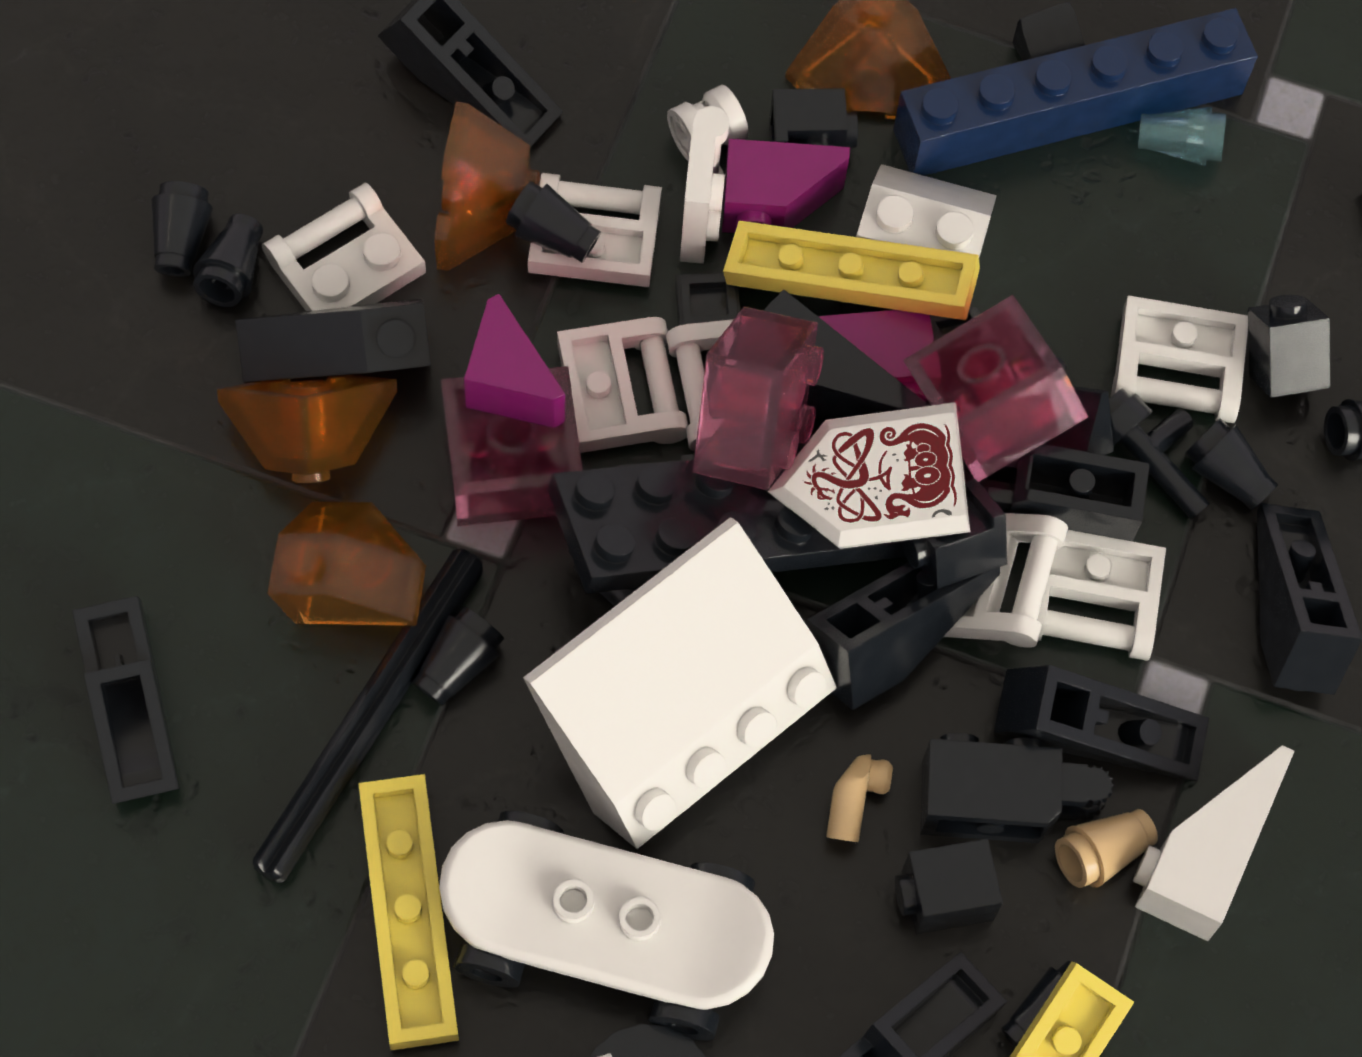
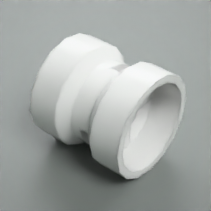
M720 85L707 91L703 95L702 101L694 105L684 102L667 111V120L672 137L688 162L693 117L699 109L705 106L719 107L729 117V134L723 145L728 146L729 139L745 140L748 138L749 130L745 114L733 92L725 85Z

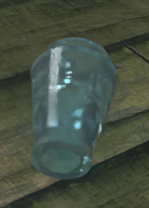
M1212 107L1159 114L1142 113L1138 149L1156 151L1206 166L1207 161L1222 162L1227 114L1212 113Z

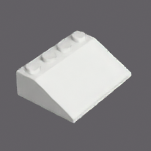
M731 517L523 677L592 812L636 849L646 843L837 688L817 640L739 522Z

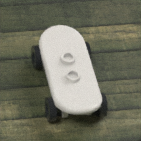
M520 811L501 812L498 822L485 823L466 832L451 847L442 865L439 890L443 911L453 929L468 943L459 946L454 968L471 979L489 985L506 988L518 987L525 964L652 998L654 1001L648 1019L652 1025L668 1026L691 1039L708 1041L715 1038L720 1016L711 1009L729 1005L748 994L764 976L772 957L774 931L768 911L759 897L753 893L755 881L747 874L724 865L699 862L692 864L690 868L566 835L563 829L554 822Z

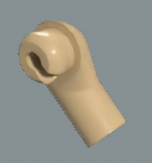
M871 754L861 755L853 760L834 786L827 838L859 842L866 792L886 794L890 790L893 765L888 760L871 759Z

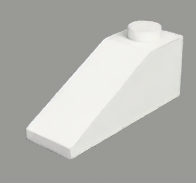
M1282 745L1173 829L1160 850L1149 845L1133 878V882L1143 886L1135 907L1209 941L1223 923L1294 754V750Z

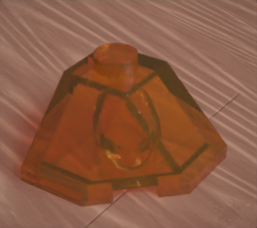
M907 0L838 1L833 5L787 69L785 76L797 89L845 88L847 112H885V119H895L901 91L951 79L919 11Z
M456 102L444 153L441 178L444 180L442 211H448V213L439 212L437 215L435 231L437 269L450 271L516 231V229L505 223L508 213L524 187L530 181L537 185L540 182V171L530 169V145L468 103Z
M358 375L328 376L327 381L306 380L291 382L290 379L266 380L217 389L219 404L265 470L291 473L292 482L316 483L329 480L330 470L356 464L397 393L396 379Z
M312 502L278 534L267 594L295 624L416 626L426 565L372 502Z

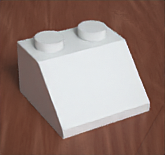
M881 164L872 183L856 237L977 254L980 257L997 195Z

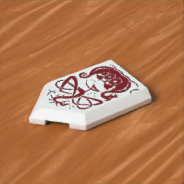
M956 403L825 420L769 489L768 493L840 549L970 532Z

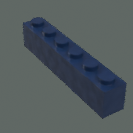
M1232 8L901 91L893 130L909 171L925 176L1242 95L1258 55L1237 9Z

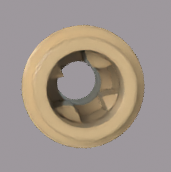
M1136 809L1130 813L1127 812L1068 827L1064 837L1058 839L1055 843V855L1062 873L1072 885L1078 888H1083L1087 885L1097 888L1144 853L1149 845L1154 846L1157 843L1158 834L1150 816L1145 811Z

